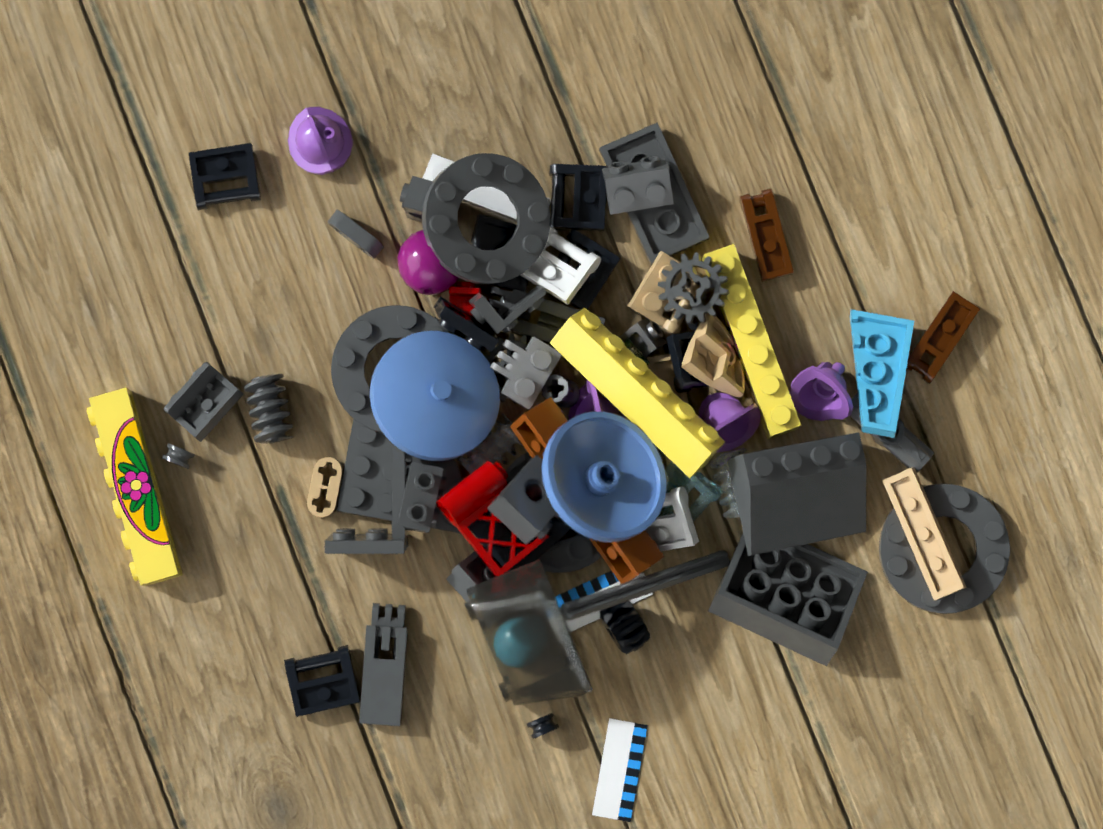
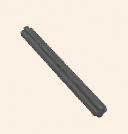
M721 550L561 605L560 610L564 620L571 621L728 567L730 559L728 558V553L725 550Z

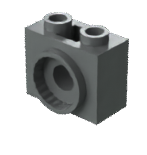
M538 455L519 471L487 508L525 544L535 536L542 539L553 527V524L550 522L553 516L557 519L560 517L547 496L542 477L543 460Z

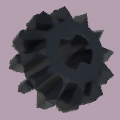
M626 601L600 610V619L621 652L628 654L636 651L649 641L650 633L647 630L648 628L631 602Z

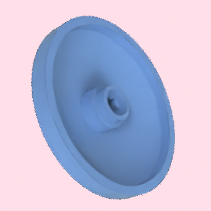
M442 331L414 333L396 342L378 362L370 385V402L373 415L384 435L392 444L405 453L429 461L455 459L478 446L487 437L495 424L500 405V392L496 375L493 369L490 368L491 365L485 356L465 339Z
M599 411L580 414L557 429L544 451L542 477L547 496L558 515L578 533L602 542H619L641 533L658 517L666 496L664 465L650 438L631 421L608 412Z

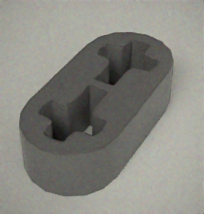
M336 210L327 221L333 229L372 259H375L384 247L375 237L339 210Z

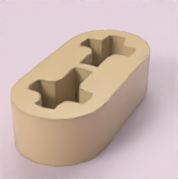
M331 457L319 459L313 468L307 507L318 518L332 516L338 504L343 468L336 459ZM328 463H332V468L337 471V475L331 476L328 486H324L325 476L320 473V469L326 468ZM322 490H327L326 500L331 502L330 508H324L323 513H319L318 507L313 505L315 499L319 500L321 498Z

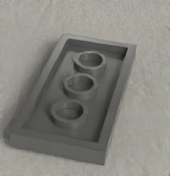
M654 123L599 147V152L607 167L611 163L625 161L628 164L641 162L640 160L647 156L665 158L667 162L674 204L627 212L650 265L653 264L660 251L673 256L709 240L710 237L658 123Z

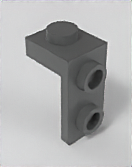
M536 286L501 316L487 299L478 293L469 300V303L473 306L470 313L481 326L487 324L497 334L500 331L506 333L518 324L519 320L517 317L524 311L532 312L543 303L542 296L547 291L542 286Z

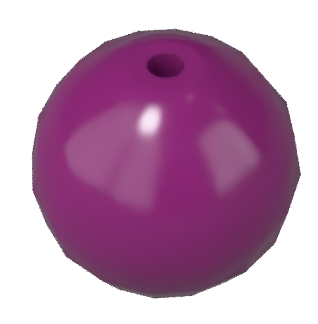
M423 230L411 234L401 245L397 257L399 274L405 284L414 291L423 295H437L449 290L459 279L439 263V259L426 242Z

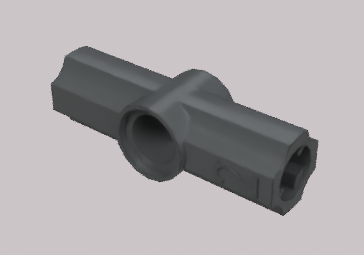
M857 393L851 399L853 410L849 416L861 426ZM899 418L894 439L890 440L880 435L870 434L877 444L885 447L907 468H915L916 473L934 454L929 447L904 426V423Z

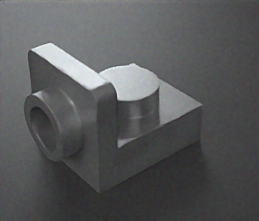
M648 318L637 322L619 337L624 342V345L636 357L642 360L666 344L661 328L655 322H650Z

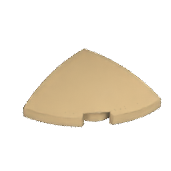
M706 313V321L704 323L700 322L688 345L681 367L708 386L739 398L744 395L745 390L742 361L740 359L736 361V354L732 348L734 341L725 326L717 317Z

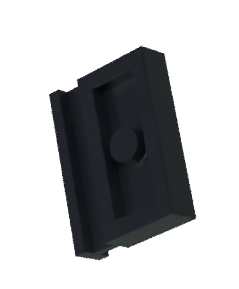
M440 296L434 305L436 314L440 318L438 323L453 333L458 329L467 335L465 340L475 348L481 350L484 346L493 351L499 342L494 331L486 325L481 326L474 317Z

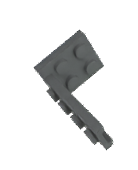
M391 442L392 534H388V529L371 528L368 529L366 534H355V529L353 528L336 529V532L330 534L325 540V554L405 553L408 547L407 531H413V529L398 526L397 522L407 481V466H410L413 462V456L400 450Z

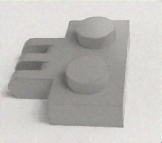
M532 337L525 350L506 339L503 345L508 350L513 351L512 356L510 357L499 351L497 357L507 363L505 368L495 362L492 363L490 368L508 378L500 393L530 410L560 359L561 354L536 337Z

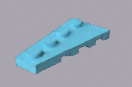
M851 309L850 325L862 432L895 438L914 321Z

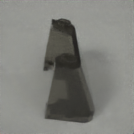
M540 559L466 589L470 601L464 603L471 621L478 619L504 681L499 684L505 702L512 700L514 706L577 697L593 691Z

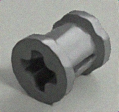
M556 374L549 376L541 390L543 397L546 399L552 397L556 405L562 408L574 406L580 397V389L575 382Z

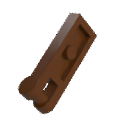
M771 188L762 190L759 195L750 197V194L739 196L761 281L765 282L792 275L794 271ZM764 206L767 214L756 216L754 209Z
M953 291L909 355L907 369L909 371L915 370L922 375L921 379L930 384L980 308ZM924 352L935 358L931 365L920 359Z

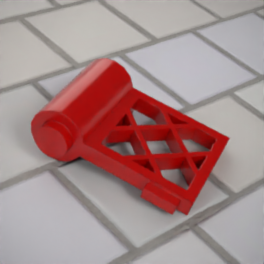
M486 461L438 499L436 503L445 518L461 532L494 575L499 578L549 536L546 534L542 539L537 538L530 544L516 543L517 536L513 532L511 542L493 540L495 522H502L492 512L490 516L482 515L488 511L487 508L507 486L505 479L508 478V474L498 462L492 464ZM475 520L489 521L488 539L476 538L467 527ZM481 544H488L487 551ZM493 545L510 547L509 561L501 568L492 559ZM515 548H522L523 550L515 556Z

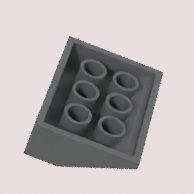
M859 432L745 453L727 460L748 556L866 532V460Z
M742 534L708 612L827 666L839 648L868 572L809 544L748 556L744 534Z

